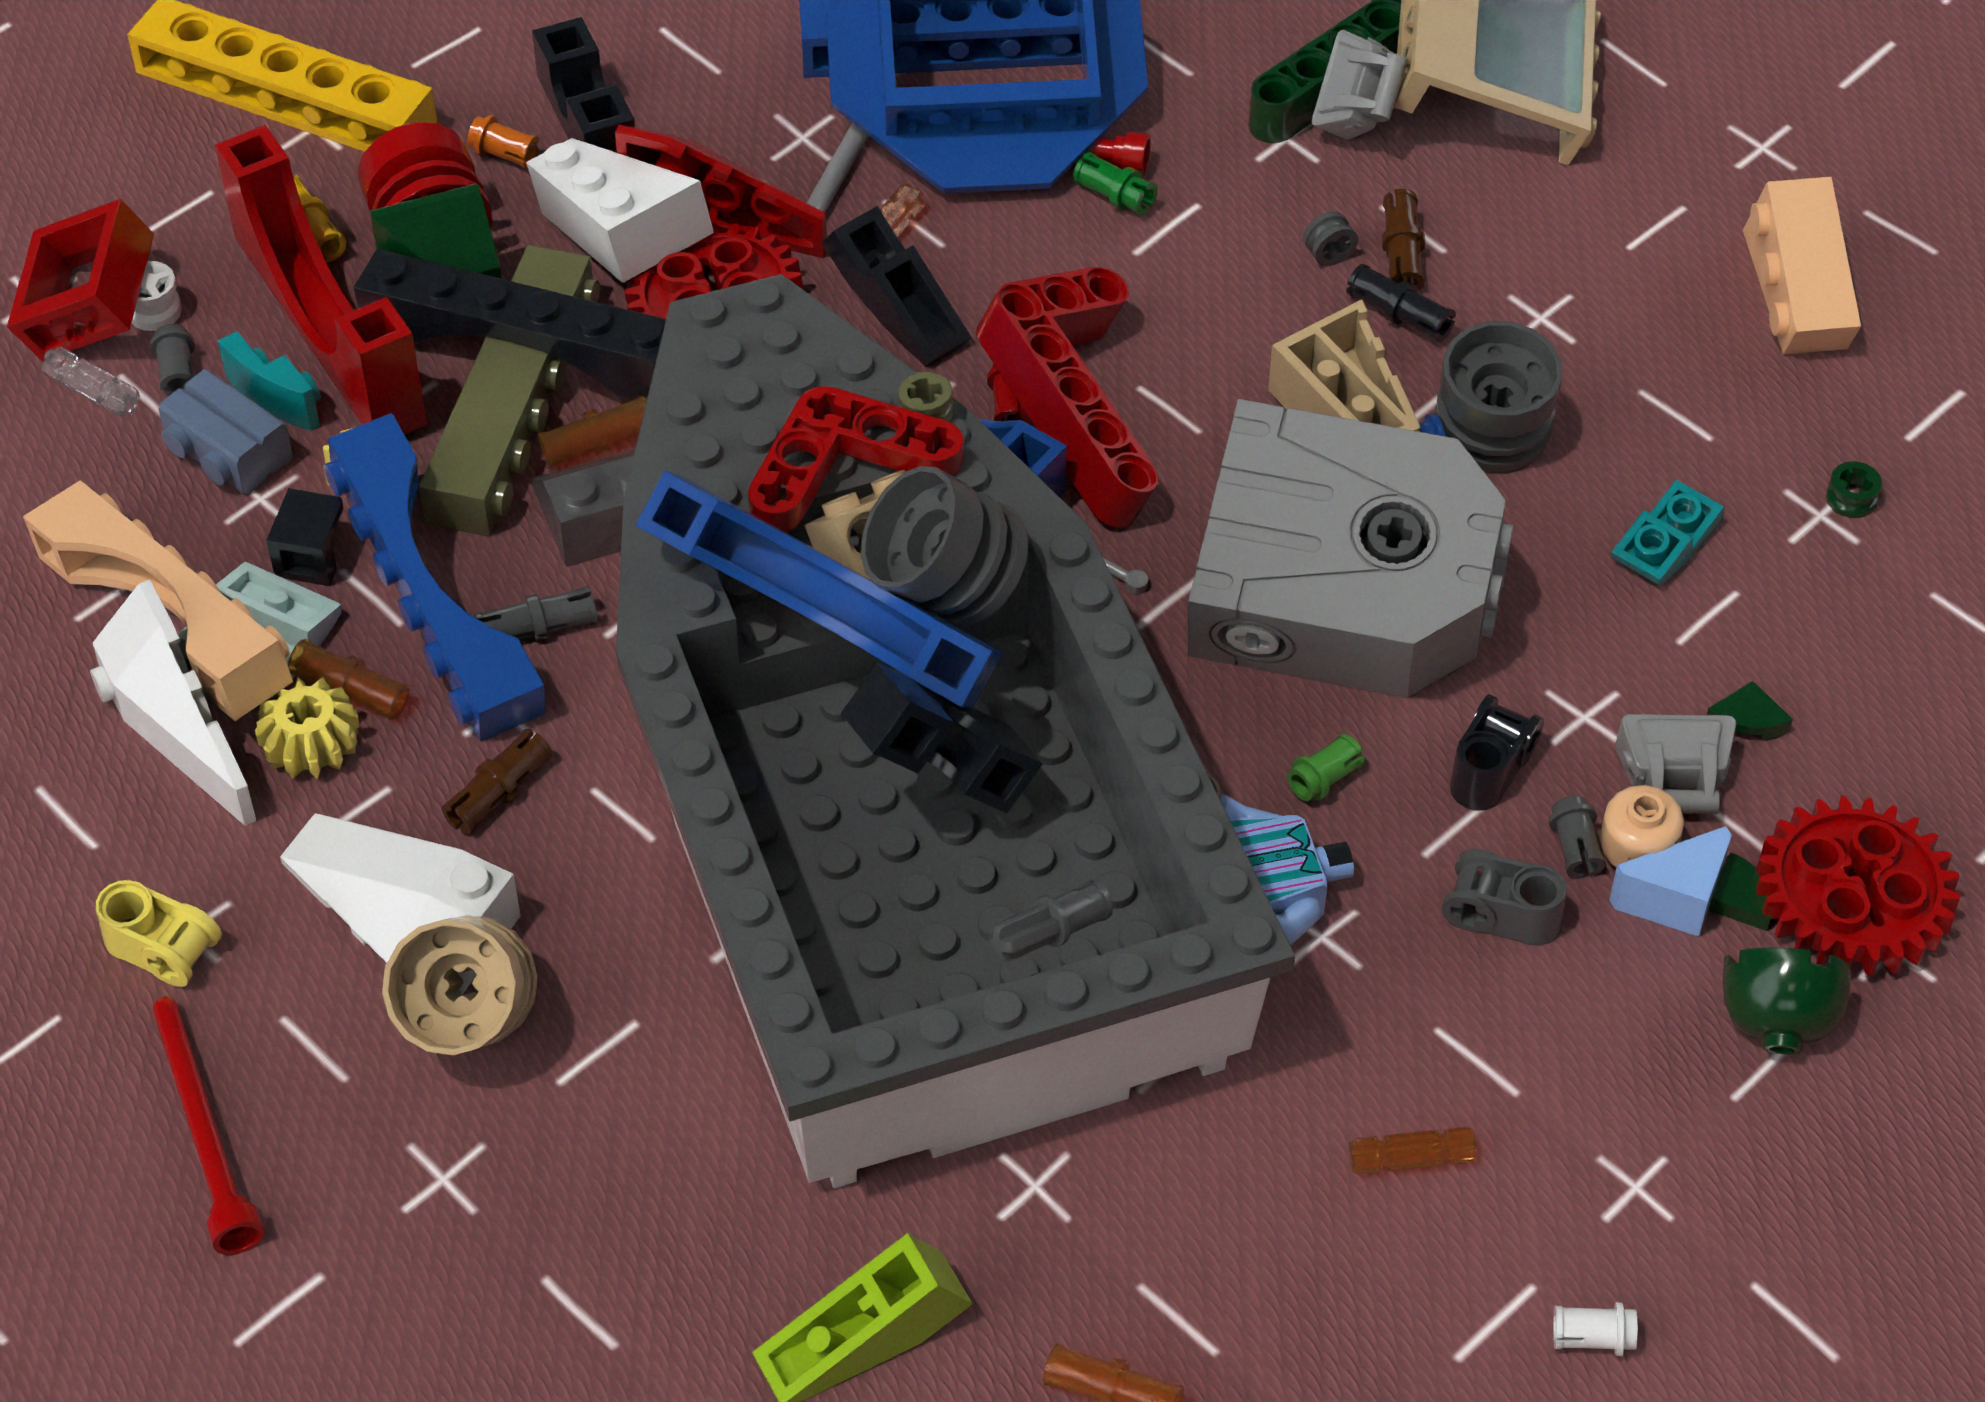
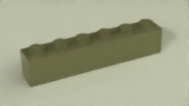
M527 245L511 280L512 282L598 302L600 283L598 280H593L591 256ZM486 336L419 484L425 524L488 537L491 536L499 515L506 516L510 509L513 497L512 485L517 473L524 474L527 470L531 455L530 443L535 432L541 433L545 428L549 411L548 401L553 391L559 392L563 386L566 374L565 361L523 344Z

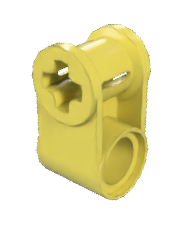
M123 880L114 882L104 888L96 900V913L104 945L108 952L114 957L152 973L165 983L176 987H184L189 983L193 975L191 968L207 947L217 945L222 937L218 924L204 911L195 906L177 902L136 881ZM133 918H135L134 920H132V921H130V922H122V921H124V920H126V919H133Z

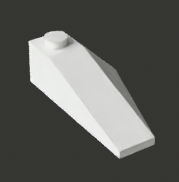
M151 580L139 583L93 642L99 667L91 669L90 674L96 690L103 703L114 700L124 722L244 826L256 822V817L247 783L217 720L212 721L210 709L195 671L189 672L178 645L180 638Z
M315 813L280 856L282 864L326 908H332L350 926L351 933L364 946L368 944L386 963L398 942L418 926L443 919L470 915L493 918L512 929L521 916L513 873L462 849ZM474 970L458 972V975L464 981L459 989L461 994L464 993L477 974Z

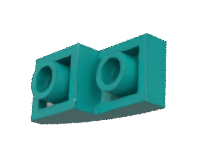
M238 331L218 340L226 379L240 393L276 418L309 431L320 426L316 402L321 400V395L317 384L306 370L299 373L285 355L269 362L260 347L252 349Z
M1675 480L1650 513L1643 510L1613 549L1611 558L1661 585L1691 558L1724 518V506L1682 482Z

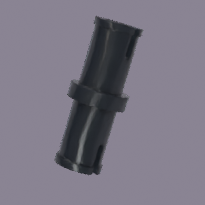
M1360 264L1355 268L1348 280L1347 285L1350 287L1346 289L1347 295L1359 300L1362 299L1363 302L1384 312L1385 319L1393 324L1398 325L1403 322L1432 337L1437 342L1443 341L1454 326L1455 321L1452 319L1456 317L1455 310L1446 308L1419 294L1417 286L1404 280L1398 283L1371 269L1366 264Z

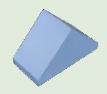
M1724 826L1674 844L1672 847L1661 852L1649 853L1618 864L1610 893V903L1615 910L1699 937L1709 910L1712 895L1723 871L1732 834Z

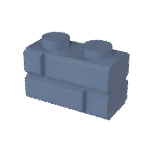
M203 369L185 384V389H177L160 402L158 410L163 426L161 436L166 446L180 458L189 455L198 461L205 474L217 485L222 486L227 482L241 493L248 495L266 481L268 474H275L291 461L293 453L287 425L209 370Z

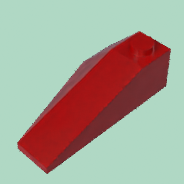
M619 125L616 129L617 153L700 180L711 223L717 224L719 233H726L734 223H738L740 234L743 235L752 228L759 227L761 240L775 234L777 235L779 246L788 244L791 251L824 259L827 253L822 246V243L827 238L825 212L694 140L639 127Z

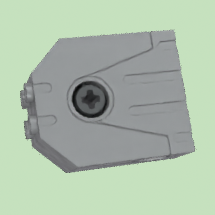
M1238 399L1188 600V656L1235 665V661H1238L1237 666L1403 698H1409L1476 659L1480 638L1492 639L1499 606L1498 601L1505 579L1514 525L1503 523L1505 498L1462 443L1456 438L1287 408L1286 412L1284 411L1285 407Z

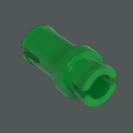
M1091 152L1083 155L1084 160L1089 162L1090 165L1080 159L1077 162L1073 174L1075 183L1108 197L1112 206L1123 211L1130 208L1135 213L1144 215L1148 212V208L1142 205L1141 202L1151 208L1154 205L1158 187L1155 183L1144 180L1140 171L1131 167L1121 169Z

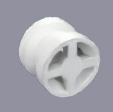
M147 261L132 324L139 329L156 331L161 326L174 324L181 315L182 305L176 292L175 276L173 270L166 264L158 261Z

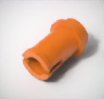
M488 115L485 118L476 117L471 124L467 137V144L474 148L476 155L485 156L489 153L519 164L523 168H528L526 162L536 157L539 148L537 146L539 143L538 136L529 135L499 124L497 117L493 115Z

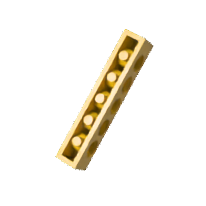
M157 0L127 34L136 73L363 152L368 149L376 138L395 127L414 122L438 123L432 87L376 69L371 65L362 64L332 54L326 50L317 49L285 38L280 34H273L241 23L238 20L217 15L188 3L176 0Z

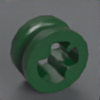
M1851 461L1838 465L1832 471L1826 494L1828 505L1834 512L1844 517L1862 518L1871 514L1876 508L1882 487L1880 474L1875 468L1862 462ZM1849 487L1859 488V493L1850 492Z

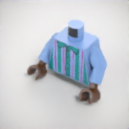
M1207 772L1291 946L1324 915L1327 882L1353 877L1354 864L1350 848L1346 841L1314 847L1305 819L1298 815L1281 816L1245 806L1221 793L1222 790L1219 782L1212 774Z

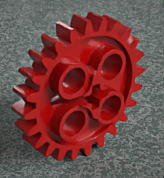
M713 223V234L680 252L665 256L655 266L628 280L630 288L624 290L627 310L666 319L670 302L711 292L709 282L704 277L702 265L710 267L714 276L716 290L780 274L804 290L798 258H792L791 248L788 244L778 245L777 235L772 234L761 240L759 227H754L743 235L740 234L738 223H734L726 233H719L717 224Z
M1841 796L1836 810H1831L1827 803L1820 798L1816 799L1812 815L1798 806L1794 808L1791 822L1779 819L1773 836H1766L1756 867V873L1761 875L1757 883L1756 894L1767 896L1762 910L1763 914L1771 916V919L1779 918L1774 935L1777 938H1782L1794 934L1797 937L1794 949L1807 950L1811 947L1818 951L1816 964L1823 966L1829 960V955L1841 958L1851 964V966L1853 962L1861 963L1868 977L1874 976L1878 962H1883L1893 974H1896L1900 970L1904 957L1916 966L1919 965L1925 949L1936 952L1943 935H1948L1961 896V894L1955 892L1960 877L1959 873L1947 870L1952 854L1946 851L1933 852L1939 837L1936 833H1929L1920 837L1915 833L1919 818L1913 817L1903 824L1896 821L1897 806L1893 804L1882 815L1875 813L1872 798H1866L1861 810L1853 809L1847 796Z

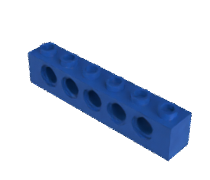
M799 0L804 78L829 77L826 10L837 0ZM890 0L895 73L1082 64L1076 0Z

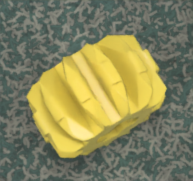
M298 677L294 688L290 690L281 689L272 696L273 700L264 701L260 704L258 712L259 721L256 722L257 728L255 733L258 745L262 746L266 760L271 764L272 769L285 766V771L289 773L292 779L303 770H309L318 779L322 767L328 765L340 770L343 761L342 755L355 753L357 728L360 727L357 710L353 709L349 696L344 692L343 687L330 689L329 684L326 683L323 677L312 686H306Z

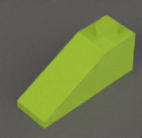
M906 1233L752 1353L779 1402H802L923 1343L973 1303L943 1252Z

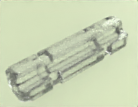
M58 347L55 350L49 349L45 353V361L41 369L47 377L58 383L62 381L65 387L97 405L102 403L103 408L119 417H123L126 414L131 415L137 409L136 403L140 394L135 387L122 380L118 383V379L112 374L83 358L79 360L77 355L63 347Z

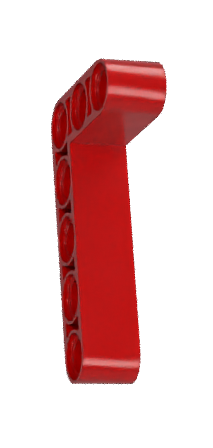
M1090 267L1001 285L976 328V336L1035 427L1067 445L1066 473L1092 513L1106 525L1115 528L1130 526L1158 485L1159 475L1072 346L1104 337L1129 296V288L1125 280L1111 269Z

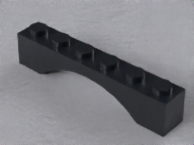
M376 249L353 287L358 308L387 297L412 332L414 345L431 338L448 335H483L510 340L541 350L571 364L599 381L617 396L647 403L666 322L664 318L381 249Z

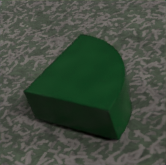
M1753 681L1715 703L1707 711V715L1732 716L1736 720L1735 732L1761 735V739H1772L1790 732L1793 718Z
M1730 852L1712 895L1709 911L1767 931L1771 916H1766L1762 912L1767 896L1756 894L1757 883L1761 876L1756 873V867L1746 859Z

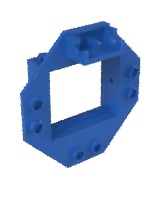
M837 0L826 10L831 107L943 194L1050 189L1148 92L1140 0H1076L1083 79L896 88L890 0Z

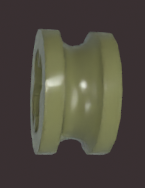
M921 372L909 376L901 383L898 389L900 407L948 422L951 421L954 415L952 386L947 378L938 373ZM922 400H929L930 403L923 404Z

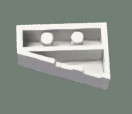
M573 138L550 146L543 154L526 162L542 214L622 283L655 266L665 256L680 252L714 233L700 180Z

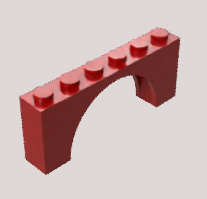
M266 125L215 144L236 241L360 423L363 425L392 413L404 435L426 426L427 419L412 332L387 297L356 310L352 308L332 275L311 230L296 188L289 157Z

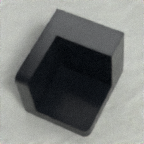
M288 488L266 540L275 575L284 579L330 587L337 570L331 538L344 509L341 497Z

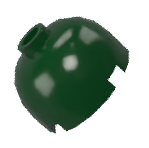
M1766 947L1739 950V963L1729 954L1724 957L1722 982L1726 1009L1732 1022L1744 1034L1763 1040V1050L1775 1054H1799L1802 1052V1043L1817 1042L1837 1029L1844 1018L1850 997L1851 964L1829 955V967L1810 963L1811 951L1802 949Z

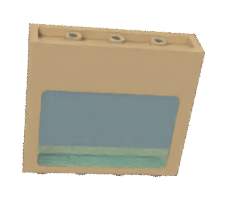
M1401 0L1397 55L1407 58L1408 61L1394 108L1413 113L1427 88L1431 85L1560 129L1558 163L1568 166L1580 147L1587 148L1597 126L1596 118L1592 117V105L1598 90V82L1593 80V69L1599 56V46L1594 44V35L1601 16L1600 10L1595 9L1596 0Z

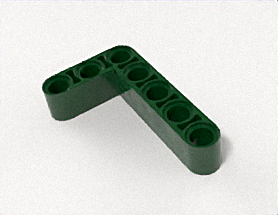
M1372 0L1259 75L1253 81L1251 87L1248 123L1250 133L1262 142L1281 143L1312 124L1313 113L1336 35L1340 30H1346L1366 40L1370 37L1387 47L1386 49L1397 54L1401 0ZM1478 9L1475 76L1481 81L1512 91L1516 80L1521 47L1520 40L1512 31Z

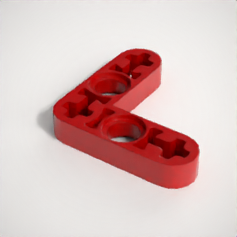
M828 386L812 388L798 399L752 480L748 490L749 513L784 532L795 528L804 518L839 453L897 471L905 470L906 472L919 466L939 468L954 476L960 471L964 461V439L962 432L956 425L948 421ZM874 426H887L896 432L890 439L882 441L872 440L864 433ZM937 447H944V448H939V449L937 450L936 454L933 453V452L936 450ZM798 451L809 452L817 458L813 463L801 467L793 466L784 460L788 455ZM781 484L785 485L786 500H779L775 506L767 505L774 504L782 492Z

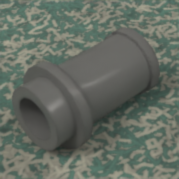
M177 324L161 326L155 331L150 341V352L157 358L160 390H164V394L170 396L179 388L185 389V384L194 377L191 354L194 351L195 342L192 335L183 326Z
M1580 796L1566 797L1557 801L1551 808L1552 814L1549 817L1548 823L1551 830L1558 833L1566 863V873L1572 878H1584L1581 867V855H1584L1589 875L1594 876L1605 868L1606 863L1601 854L1593 825L1597 819L1595 808L1589 805L1585 798Z

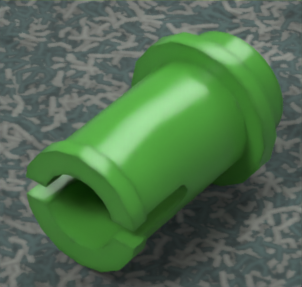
M1341 734L1333 742L1312 756H1299L1292 762V767L1287 773V781L1291 790L1298 798L1304 801L1311 799L1322 800L1329 794L1330 786L1364 765V756L1359 755L1353 760L1350 759L1363 750L1354 738L1347 734Z

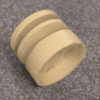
M466 915L418 926L398 942L385 965L382 994L389 1019L406 1040L427 1052L457 1055L502 1041L519 1028L535 1003L538 975L532 953L516 931L493 918ZM474 970L477 976L472 984L478 990V993L473 992L462 995L459 989L464 981L458 975V972Z

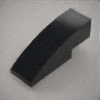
M878 206L833 230L822 243V246L863 303L903 347L923 365H929L972 339L914 245L907 249L903 247Z

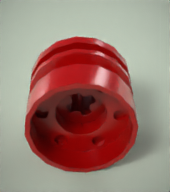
M414 122L395 127L376 138L363 153L357 174L360 189L369 211L477 183L489 226L491 227L493 221L491 204L483 191L481 181L476 176L475 166L467 147L454 130L439 123Z

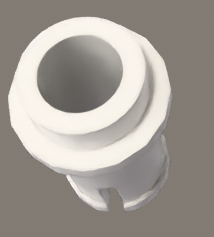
M1615 1302L1614 1309L1554 1307V1349H1614L1615 1356H1623L1624 1350H1636L1638 1333L1636 1309H1624L1622 1302Z

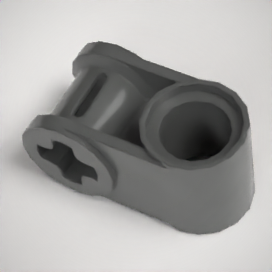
M1480 849L1466 850L1459 854L1455 864V871L1458 876L1454 891L1446 895L1441 908L1444 917L1450 923L1467 931L1485 932L1518 940L1527 945L1540 946L1548 944L1558 937L1562 930L1567 884L1557 870L1546 865H1535L1501 857L1495 853ZM1478 868L1483 869L1481 876L1477 875ZM1471 905L1475 906L1474 913H1470L1469 911Z

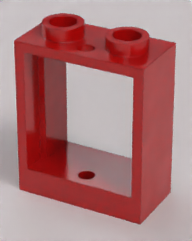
M121 198L34 230L7 328L41 361L129 331L154 233ZM94 261L89 282L67 290L72 269ZM76 322L83 323L84 326L78 325Z

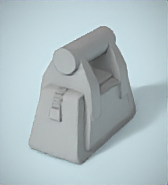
M1340 30L1336 35L1313 113L1312 124L1333 135L1350 140L1371 131L1377 122L1390 120L1408 59L1386 49L1387 47L1370 37L1366 40L1346 30Z
M1628 714L1621 720L1615 750L1632 786L1647 785L1662 789L1676 800L1681 807L1682 814H1718L1720 799L1719 792L1715 789L1720 788L1727 778L1732 760L1730 753L1736 720L1728 715ZM1676 789H1694V790H1676Z

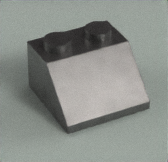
M635 449L531 478L533 490L566 567L621 551L623 500Z

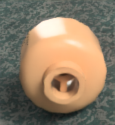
M1630 786L1617 792L1607 804L1600 835L1603 854L1612 866L1617 867L1618 864L1649 853L1661 852L1672 847L1674 844L1680 843L1684 827L1681 807L1670 794L1652 786Z

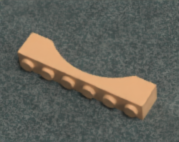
M80 480L23 516L39 558L70 584L102 585L132 592L139 583L150 579L164 607L173 612L188 629L186 653L192 670L195 671L200 681L204 696L234 721L293 683L285 659L290 654L289 648L280 633L270 625L264 628L257 623L247 607L239 599L234 598L230 601L221 594L208 574L203 571L195 573L190 569L173 546L167 545L163 547L155 541L143 522L139 519L131 521L124 516L116 502L108 494L98 495Z

